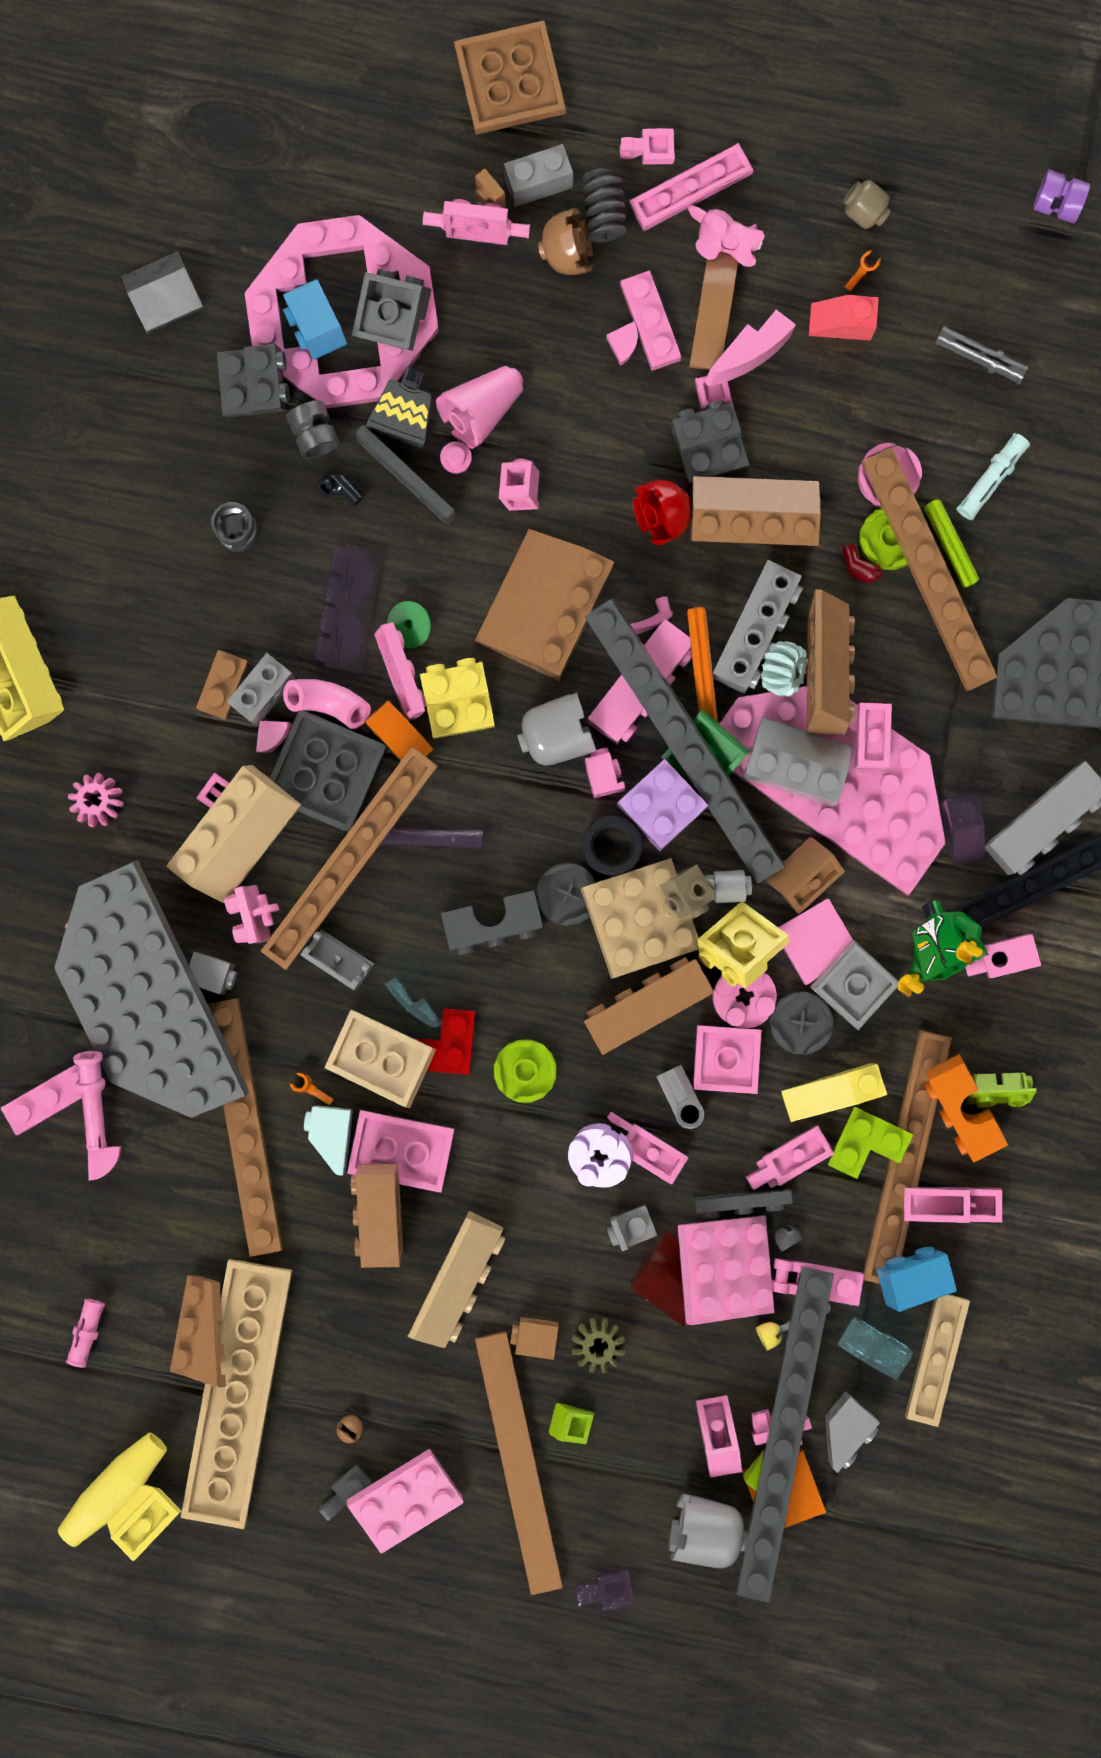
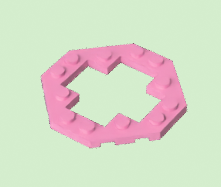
M360 215L297 224L245 292L252 346L276 344L280 347L281 351L285 352L287 360V370L283 371V378L298 390H302L314 401H323L326 409L378 401L389 379L398 382L404 375L405 369L413 366L419 358L421 351L439 331L430 267ZM364 250L368 273L377 274V269L396 273V276L399 275L400 281L404 282L407 275L423 279V286L432 289L425 320L420 319L413 351L377 342L381 366L320 375L318 358L313 360L308 348L305 350H301L300 347L285 349L277 293L292 291L307 284L304 258Z

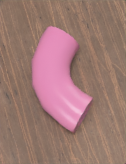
M318 679L289 680L284 686L283 697L285 704L293 712L303 710L322 712L337 718L350 729L363 725L371 712L370 704L351 690L332 682Z

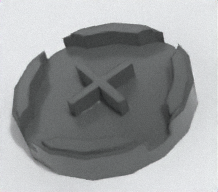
M573 863L557 864L548 869L539 880L536 891L538 907L543 915L555 924L563 926L580 924L590 917L581 888L597 882L593 875L582 866Z
M805 991L792 992L782 997L776 1003L775 1010L769 1019L770 1032L775 1042L785 1051L797 1055L811 1054L821 1049L829 1041L833 1029V1014L828 1004L818 995Z

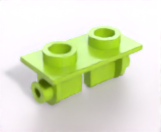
M1002 1073V1085H997L996 1074H973L972 1078L979 1091L969 1095L966 1103L976 1104L980 1108L992 1107L998 1103H1008L1012 1107L1024 1106L1031 1102L1036 1093V1088H1032V1076H1026L1025 1073Z

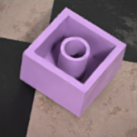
M664 759L618 802L617 807L660 852L696 819L708 805Z

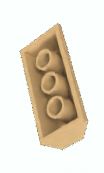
M253 765L242 766L166 867L191 887L224 903V899L232 895L234 889L239 887L300 808L301 804Z
M471 1211L468 1212L408 1337L441 1348H446L449 1340L455 1343L463 1327L458 1321L463 1311L468 1314L470 1313L477 1298L472 1292L477 1282L484 1284L491 1270V1266L487 1265V1262L492 1253L498 1255L506 1239L501 1236L503 1227Z

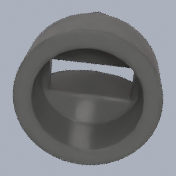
M789 1224L778 1228L775 1233V1241L781 1252L803 1240L800 1232Z

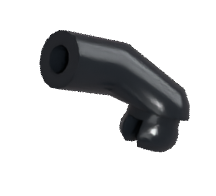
M343 474L325 475L317 482V490L322 495H344L353 506L359 504L365 497L357 486Z

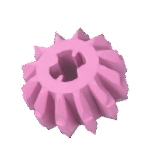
M97 773L93 780L89 775H84V786L77 782L73 783V787L78 790V793L69 794L68 799L77 801V803L73 804L69 809L73 813L79 812L77 821L81 823L88 819V825L96 827L99 820L103 826L109 825L107 815L115 819L119 817V814L113 809L115 806L123 807L124 802L115 799L123 792L120 788H113L115 780L112 778L104 781V776ZM93 795H101V797H98V799L102 800L99 806L91 805L94 804L93 801H90Z

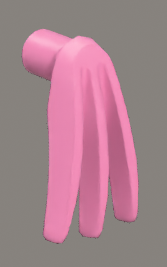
M661 597L655 600L658 609L656 615L630 624L636 634L656 628L664 619L669 620L673 616L668 597Z

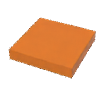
M799 1449L784 1528L826 1513L802 1449ZM747 1484L754 1502L756 1491Z

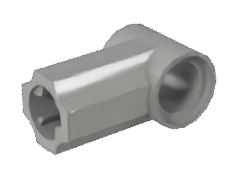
M682 1065L657 1076L677 1122L682 1127L688 1129L698 1127L704 1120V1110ZM693 1105L698 1109L699 1118L697 1121L689 1124L681 1119L680 1113L684 1106Z

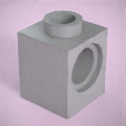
M199 952L193 953L189 967L199 988L218 994H226L227 989L232 990L237 977V972L233 971L235 964Z

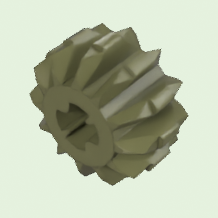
M592 1317L589 1319L590 1329L582 1323L578 1325L579 1331L584 1336L572 1335V1341L579 1344L572 1348V1354H583L577 1361L580 1367L590 1361V1373H594L596 1364H601L602 1373H607L606 1362L609 1361L612 1366L617 1367L619 1362L614 1355H625V1349L617 1346L625 1342L624 1335L614 1336L619 1331L617 1324L607 1329L608 1319L604 1317L601 1320V1326H596V1320ZM601 1338V1343L607 1342V1344L603 1345V1351L596 1352L595 1347L593 1349L590 1348L594 1345V1339Z

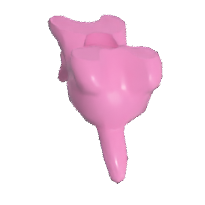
M694 205L688 207L691 216L701 223L699 239L695 246L702 257L708 260L716 259L720 252H725L743 266L752 267L755 265L756 257L752 252L761 248L765 237L763 231L757 229L756 224L750 227L744 226L734 221L729 214L722 210L714 209L705 212Z

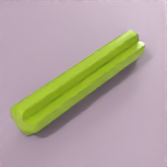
M937 499L928 503L924 510L962 587L966 588L978 582L979 577L941 500Z

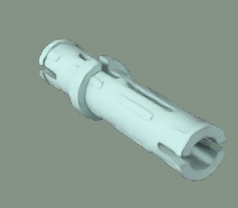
M1014 433L1003 450L993 456L991 465L956 508L963 517L973 520L1006 475H1010L1014 471V465L1030 446L1026 438Z

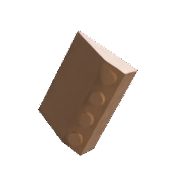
M529 529L475 642L560 682L588 624L584 616L595 609L614 570V561L586 548Z

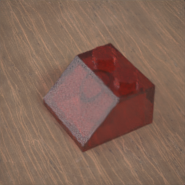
M666 1231L630 1281V1287L684 1327L686 1317L679 1239Z

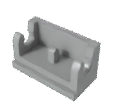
M324 930L317 931L313 936L314 939L309 946L305 947L301 956L351 989L358 990L374 966V963Z

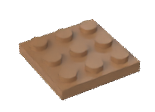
M545 21L454 41L475 135L566 114Z

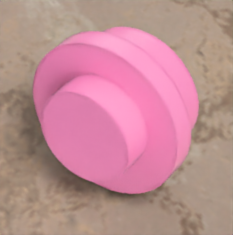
M451 442L442 449L440 460L445 470L453 474H459L469 468L472 456L465 444Z

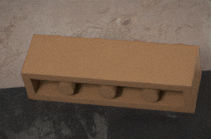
M685 957L670 965L672 972L661 977L659 973H656L643 980L644 987L633 993L631 988L616 995L614 997L616 1003L605 1009L602 1003L586 1012L589 1018L583 1022L602 1055L714 993L696 959L689 962Z

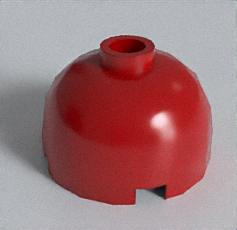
M658 479L635 489L634 492H638V497L633 499L635 518L641 531L645 533L648 529L654 537L650 539L653 544L663 545L678 538L685 532L691 519L692 502L689 495L672 481Z

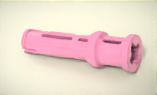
M98 1051L81 1052L73 1057V1061L77 1064L79 1080L76 1082V1088L82 1093L86 1148L88 1150H100L99 1144L102 1149L107 1147L101 1094L106 1083L105 1079L101 1076L100 1061L103 1060V1054Z

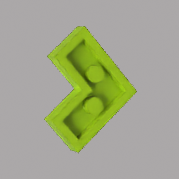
M854 1107L828 1165L858 1179L871 1150L901 1164L914 1134Z

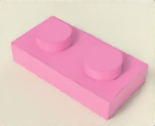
M858 704L856 768H890L892 704Z

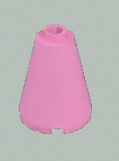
M503 366L443 392L436 399L437 410L444 424L450 421L455 428L451 431L453 436L468 448L473 449L483 443L523 392V378L515 368Z

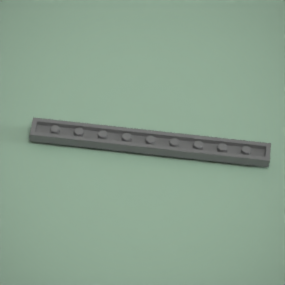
M611 598L584 617L698 793L707 803L711 813L756 882L759 883L783 869L785 863L615 600Z
M803 1266L800 1269L736 1589L738 1596L770 1602L834 1273Z

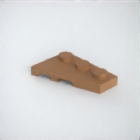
M187 1275L170 1372L215 1387H226V1376L221 1375L220 1357L224 1356V1344H219L218 1326L222 1322L220 1282L197 1275Z

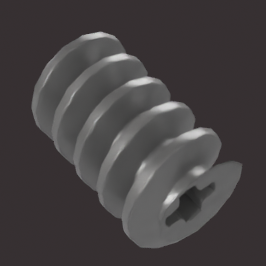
M595 169L587 172L583 176V183L586 185L584 187V195L587 197L585 199V207L588 209L586 211V219L589 221L587 231L590 233L588 240L592 242H607L626 234V227L618 225L625 222L626 217L624 214L617 213L622 211L625 205L621 201H615L621 199L624 195L621 189H616L622 185V179L613 176V172L608 169Z

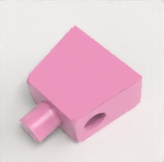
M1028 933L984 945L989 955L965 969L968 977L986 972L987 977L990 979L1041 966L1033 934ZM1003 953L1005 956L1004 963L994 965L992 956Z

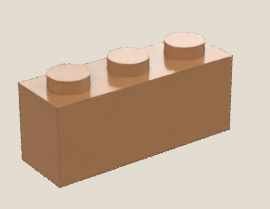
M360 1164L356 1175L351 1176L352 1195H357V1206L353 1207V1225L359 1226V1237H355V1256H360L361 1268L400 1267L403 1258L399 1166L398 1164Z

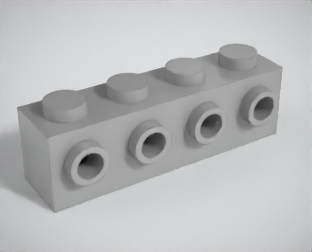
M767 560L713 671L714 680L745 694L748 687L755 688L762 673L757 668L762 658L766 659L765 655L769 653L770 647L776 644L771 639L776 630L779 632L783 631L790 616L784 612L789 602L794 605L796 604L803 587L798 585L802 577L801 575Z
M1086 761L1078 764L985 844L983 848L1007 875L1015 874L1016 872L1022 875L1035 864L1032 860L1033 857L1040 851L1046 854L1059 843L1056 837L1063 831L1069 834L1083 822L1080 817L1089 810L1093 813L1101 807V778Z

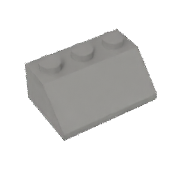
M762 717L742 778L834 807L839 802L848 774L853 746L813 733H807V731Z

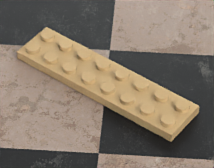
M235 1259L228 1260L221 1295L222 1322L218 1326L219 1344H224V1356L220 1357L221 1375L226 1376V1387H215L205 1383L181 1518L245 1529L293 1270Z

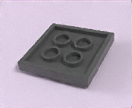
M298 711L269 779L301 804L297 810L298 812L349 832L358 818L388 747L306 711Z

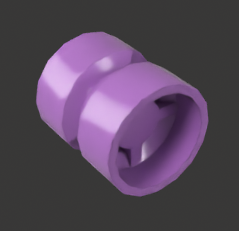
M1048 169L1038 190L1033 210L1046 215L1056 212L1058 219L1075 224L1086 201L1090 183L1076 178L1066 181L1064 174Z

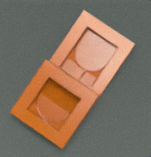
M386 701L364 721L400 761L411 747H414L425 756L434 750L389 701Z

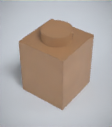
M520 1317V1324L513 1325L510 1344L516 1345L515 1354L554 1360L558 1322Z

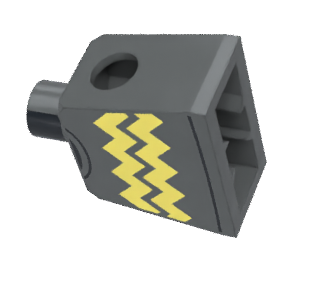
M407 367L401 383L389 379L365 427L373 433L421 449L426 438L431 394L419 390L424 373Z

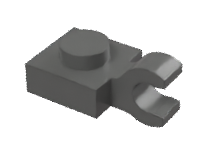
M357 1463L332 1484L331 1488L336 1494L325 1502L319 1511L327 1521L334 1517L342 1507L347 1506V1499L373 1484Z

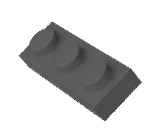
M789 1188L693 1197L694 1211L702 1213V1218L722 1216L721 1211L734 1210L735 1215L753 1213L754 1207L766 1206V1211L785 1210V1204H793L792 1191Z

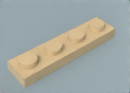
M951 1294L934 1299L905 1412L907 1419L936 1427L939 1426L970 1303L968 1299Z

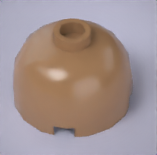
M576 208L554 215L546 223L542 233V241L538 243L541 258L547 260L555 271L565 275H579L590 272L593 268V264L587 265V255L589 257L593 256L592 243L588 240L590 234L587 231L585 220L578 221L576 214L581 212Z

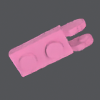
M610 1112L607 1117L610 1122L628 1131L626 1137L633 1149V1161L672 1185L689 1157L635 1123L632 1125Z

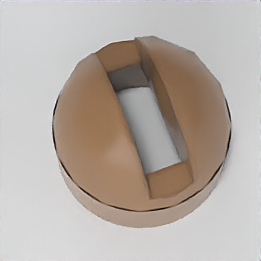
M348 1415L339 1421L337 1435L341 1441L353 1443L362 1435L363 1424L358 1417ZM345 1425L356 1434L355 1437L344 1431L342 1426Z

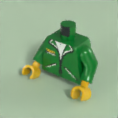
M940 900L931 901L922 906L927 923L915 929L912 934L914 939L913 963L908 975L903 976L898 982V990L908 997L911 996L912 991L919 994L924 990V985L921 983L923 979L924 981L945 980L989 955L981 941L982 927L963 912L944 913Z

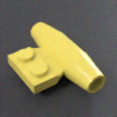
M147 1433L118 1455L79 1496L58 1527L60 1537L67 1544L76 1547L107 1524L111 1539L132 1561H135L179 1515L181 1510L160 1488L145 1484L167 1451V1447L162 1440L153 1433Z

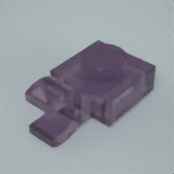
M628 1569L596 1575L598 1585L586 1584L575 1587L578 1606L601 1602L602 1611L634 1606Z

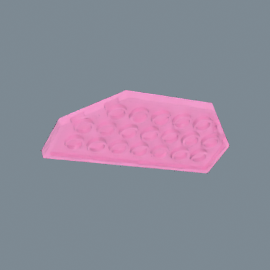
M807 686L799 687L797 693H793L791 696H780L773 694V692L739 697L720 722V725L750 751L762 717L807 731ZM850 699L849 704L855 705L854 723L849 724L845 735L816 734L853 746L848 774L839 802L834 807L742 778L750 752L732 772L906 895H910L945 845L930 755L891 729L890 768H856L858 705Z

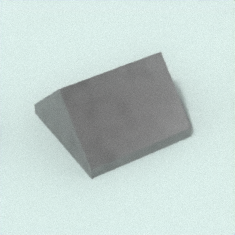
M178 251L121 276L126 292L147 334L204 309Z

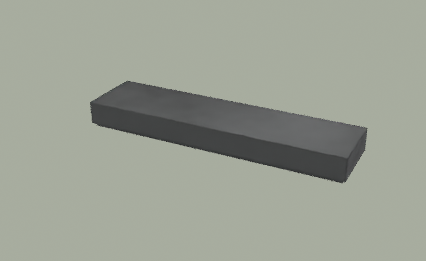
M362 425L355 432L358 443L444 524L450 525L456 518L455 510L371 431Z

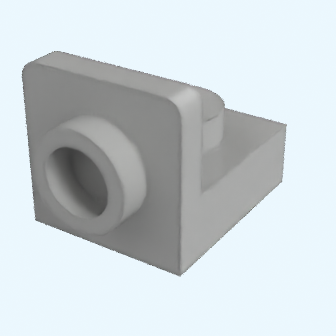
M645 1204L611 1217L610 1222L612 1226L606 1228L613 1246L619 1244L622 1252L628 1250V1247L657 1236Z

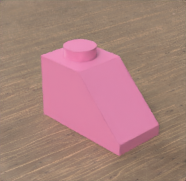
M728 1396L697 1400L696 1406L710 1478L742 1472L740 1450Z

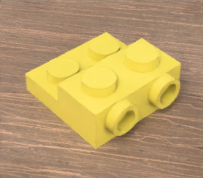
M466 658L457 661V667L445 669L444 664H436L426 667V673L420 674L433 739L495 727L482 662L476 663L475 658Z
M740 902L698 938L699 958L706 967L711 969L716 966L720 969L723 978L731 986L739 984L746 989L768 970L767 962L789 943V935L747 904Z

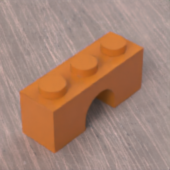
M960 1054L925 1071L928 1082L924 1086L932 1101L939 1099L944 1109L940 1110L939 1113L947 1128L954 1126L959 1135L954 1140L962 1155L968 1153L974 1163L1008 1146L989 1108L978 1114H968L961 1110L964 1099L979 1090Z

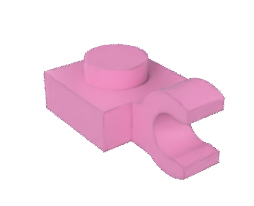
M642 129L641 138H621V145L619 146L620 159H632L642 155V164H673L675 160L673 129Z

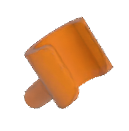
M872 250L867 251L862 256L861 266L844 286L848 291H851L868 271L875 270L881 263V257L873 266L866 263V257Z
M296 1073L304 1078L305 1084L302 1088H299L295 1084L290 1083L293 1091L307 1092L330 1106L334 1100L333 1098L317 1089L312 1084V1079L309 1075Z

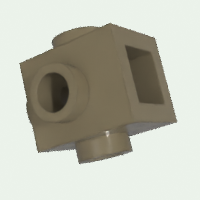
M698 865L681 871L659 886L666 897L669 909L679 919L687 915H691L693 919L709 910L707 904L717 898L713 892L711 882L702 874Z

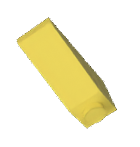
M875 1063L862 1065L781 1091L790 1122L857 1105L887 1095L878 1064Z

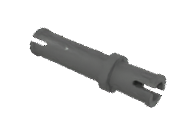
M945 325L935 342L936 345H940L988 368V373L993 374L996 372L1017 384L1021 383L1029 367L1003 355L1005 351L999 349L997 352Z

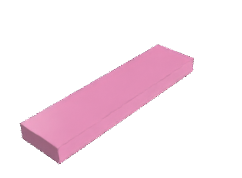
M738 143L629 201V205L643 231H646L684 211L690 205H695L752 175L753 168Z

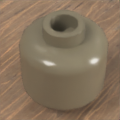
M866 180L862 183L857 181L843 199L845 215L864 229H868L874 224L880 226L887 219L891 211L887 208L890 201L889 194L871 180Z

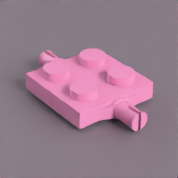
M455 199L453 202H444L442 214L426 211L423 214V225L441 227V229L446 231L447 238L508 245L510 236L529 239L530 224L512 223L508 219V209L495 203H486L484 206L473 205L467 200Z

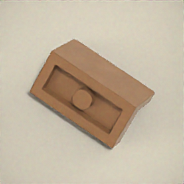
M810 837L784 861L785 867L769 876L766 880L784 897L790 907L800 914L845 871L833 853Z

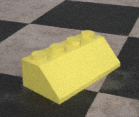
M15 596L0 598V734L3 741H7L49 723L64 711L61 697L53 685L48 667L43 662L36 640L29 630L24 612L19 607Z

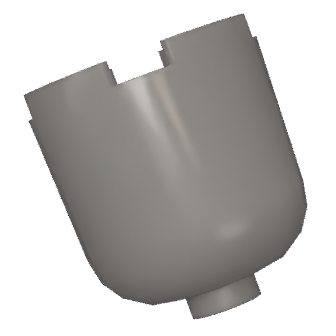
M577 693L568 694L528 710L523 716L521 722L523 733L517 735L522 752L529 751L533 760L538 764L545 766L554 765L596 751L589 726L582 728L580 719L585 717Z
M685 1493L681 1494L676 1506L682 1508L679 1521L673 1520L671 1525L669 1551L674 1553H672L670 1560L712 1568H726L733 1565L738 1559L740 1551L745 1549L748 1531H744V1521L739 1511L727 1504Z

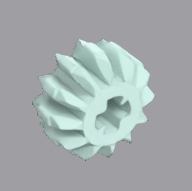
M778 641L776 644H773L770 647L769 653L765 655L764 664H762L763 672L761 673V678L763 679V688L780 696H791L793 693H797L800 684L804 683L803 678L807 673L808 659H806V650L788 641Z

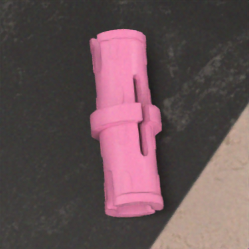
M93 1299L84 1300L78 1325L73 1328L72 1334H74V1338L66 1363L76 1367H86L93 1341L97 1340L99 1334L97 1328L105 1303Z

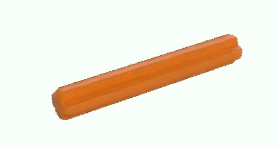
M693 607L688 609L687 613L698 714L703 709L718 722L706 610L703 607Z

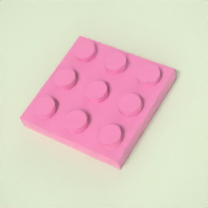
M766 1215L678 1225L686 1324L697 1325L774 1313Z

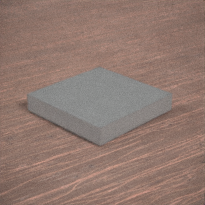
M852 940L810 988L853 1027L859 1030L898 987L899 981L857 942Z

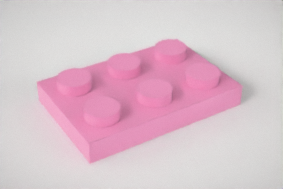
M360 1110L347 1174L356 1175L360 1164H398L399 1184L441 1193L455 1129Z
M430 1449L347 1499L348 1508L381 1554L464 1503L461 1493Z

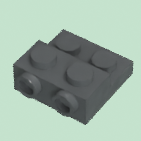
M377 269V274L365 272L352 336L413 351L420 319L425 320L432 289L423 286V279L406 275L404 282L396 280V273L382 269Z
M276 344L244 347V350L217 352L222 415L224 417L286 411V403L290 401L289 387L287 383H284L283 371L287 370V360L285 352L281 351L280 347Z
M717 400L707 404V410L695 413L694 409H686L677 413V419L672 420L671 430L689 486L692 485L693 476L721 477L749 468L748 458L740 436L741 429L733 403L725 404L724 400Z

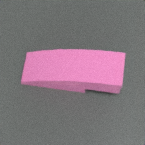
M775 310L758 332L747 324L712 366L705 383L709 386L724 383L758 367L773 356L790 339L796 324L778 310Z
M991 1187L904 1188V1221L1002 1222V1189Z

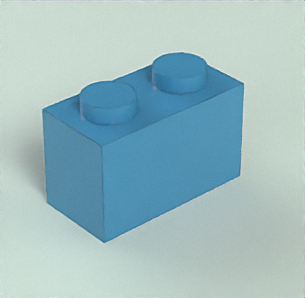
M317 279L283 294L288 306L283 309L290 327L297 326L299 331L294 334L301 350L308 348L313 360L347 345L341 326Z
M934 1247L920 1248L915 1251V1255L907 1258L895 1257L886 1261L887 1265L876 1268L885 1303L898 1312L957 1291L948 1255L934 1249Z

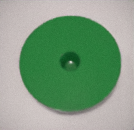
M403 601L395 605L390 611L387 624L393 622L396 631L399 630L401 632L405 648L418 647L428 639L431 631V620L423 606L413 601Z

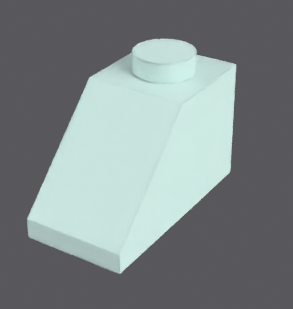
M315 1105L312 1106L311 1112H306L304 1131H309V1141L334 1173L343 1176L347 1168L354 1109Z

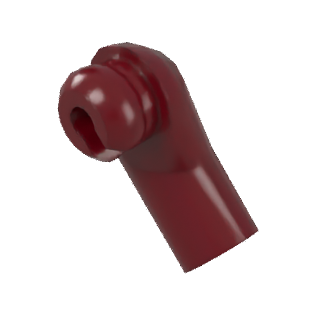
M857 544L841 548L848 573L851 577L865 583H873L881 578V567L876 563L873 564L862 560Z

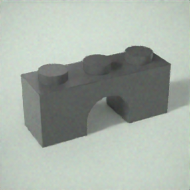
M534 890L504 897L505 917L500 924L494 927L481 925L475 917L473 906L441 913L450 951L457 950L458 956L476 952V945L488 942L489 948L508 944L507 937L519 935L520 940L539 936L537 930L543 929Z

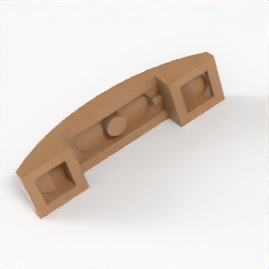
M720 252L716 259L706 260L689 365L691 368L710 370L724 352L738 261L725 252Z

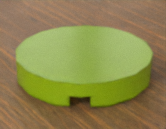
M883 509L875 510L866 518L859 532V546L863 556L870 563H876L884 570H896L905 567L908 564Z
M517 1040L508 1044L498 1054L494 1063V1079L498 1089L508 1098L516 1102L531 1103L543 1098L552 1089L556 1080V1062L552 1053L543 1044L534 1040Z

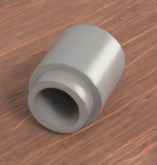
M744 870L715 871L713 875H706L717 897L714 899L715 903L746 902V895H752L751 876H745Z

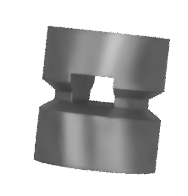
M323 401L307 402L287 413L286 418L292 433L299 435L296 443L303 459L321 457L334 451L340 445L334 427L327 425L330 417Z
M227 502L220 505L214 511L211 518L213 532L228 550L244 552L256 543L259 529L256 521L244 505L237 502Z

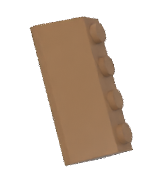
M693 476L690 521L691 541L819 546L821 516L819 481Z
M815 590L807 615V733L845 735L849 724H853L855 718V705L849 704V694H853L855 688V676L849 675V664L853 665L855 657L854 645H849V635L854 634L855 619L854 616H849V604L823 590Z

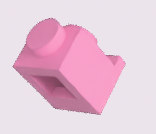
M515 459L513 462L502 463L499 499L509 511L539 509L537 501L539 470L532 461Z
M608 748L598 749L590 753L589 758H585V766L593 798L625 790L624 782L617 783L616 778L622 777L617 759H611Z

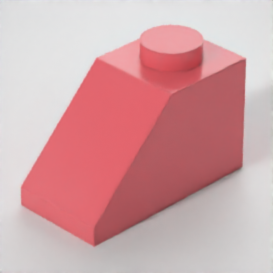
M845 295L812 303L809 336L871 341L877 326L879 297Z

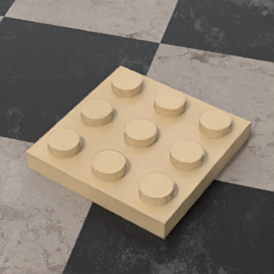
M671 858L581 888L611 979L699 949L698 935L691 915L679 919L669 909L666 897L659 887L677 875Z

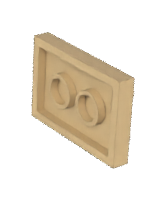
M350 1010L324 1068L405 1108H410L436 1049L357 1011Z

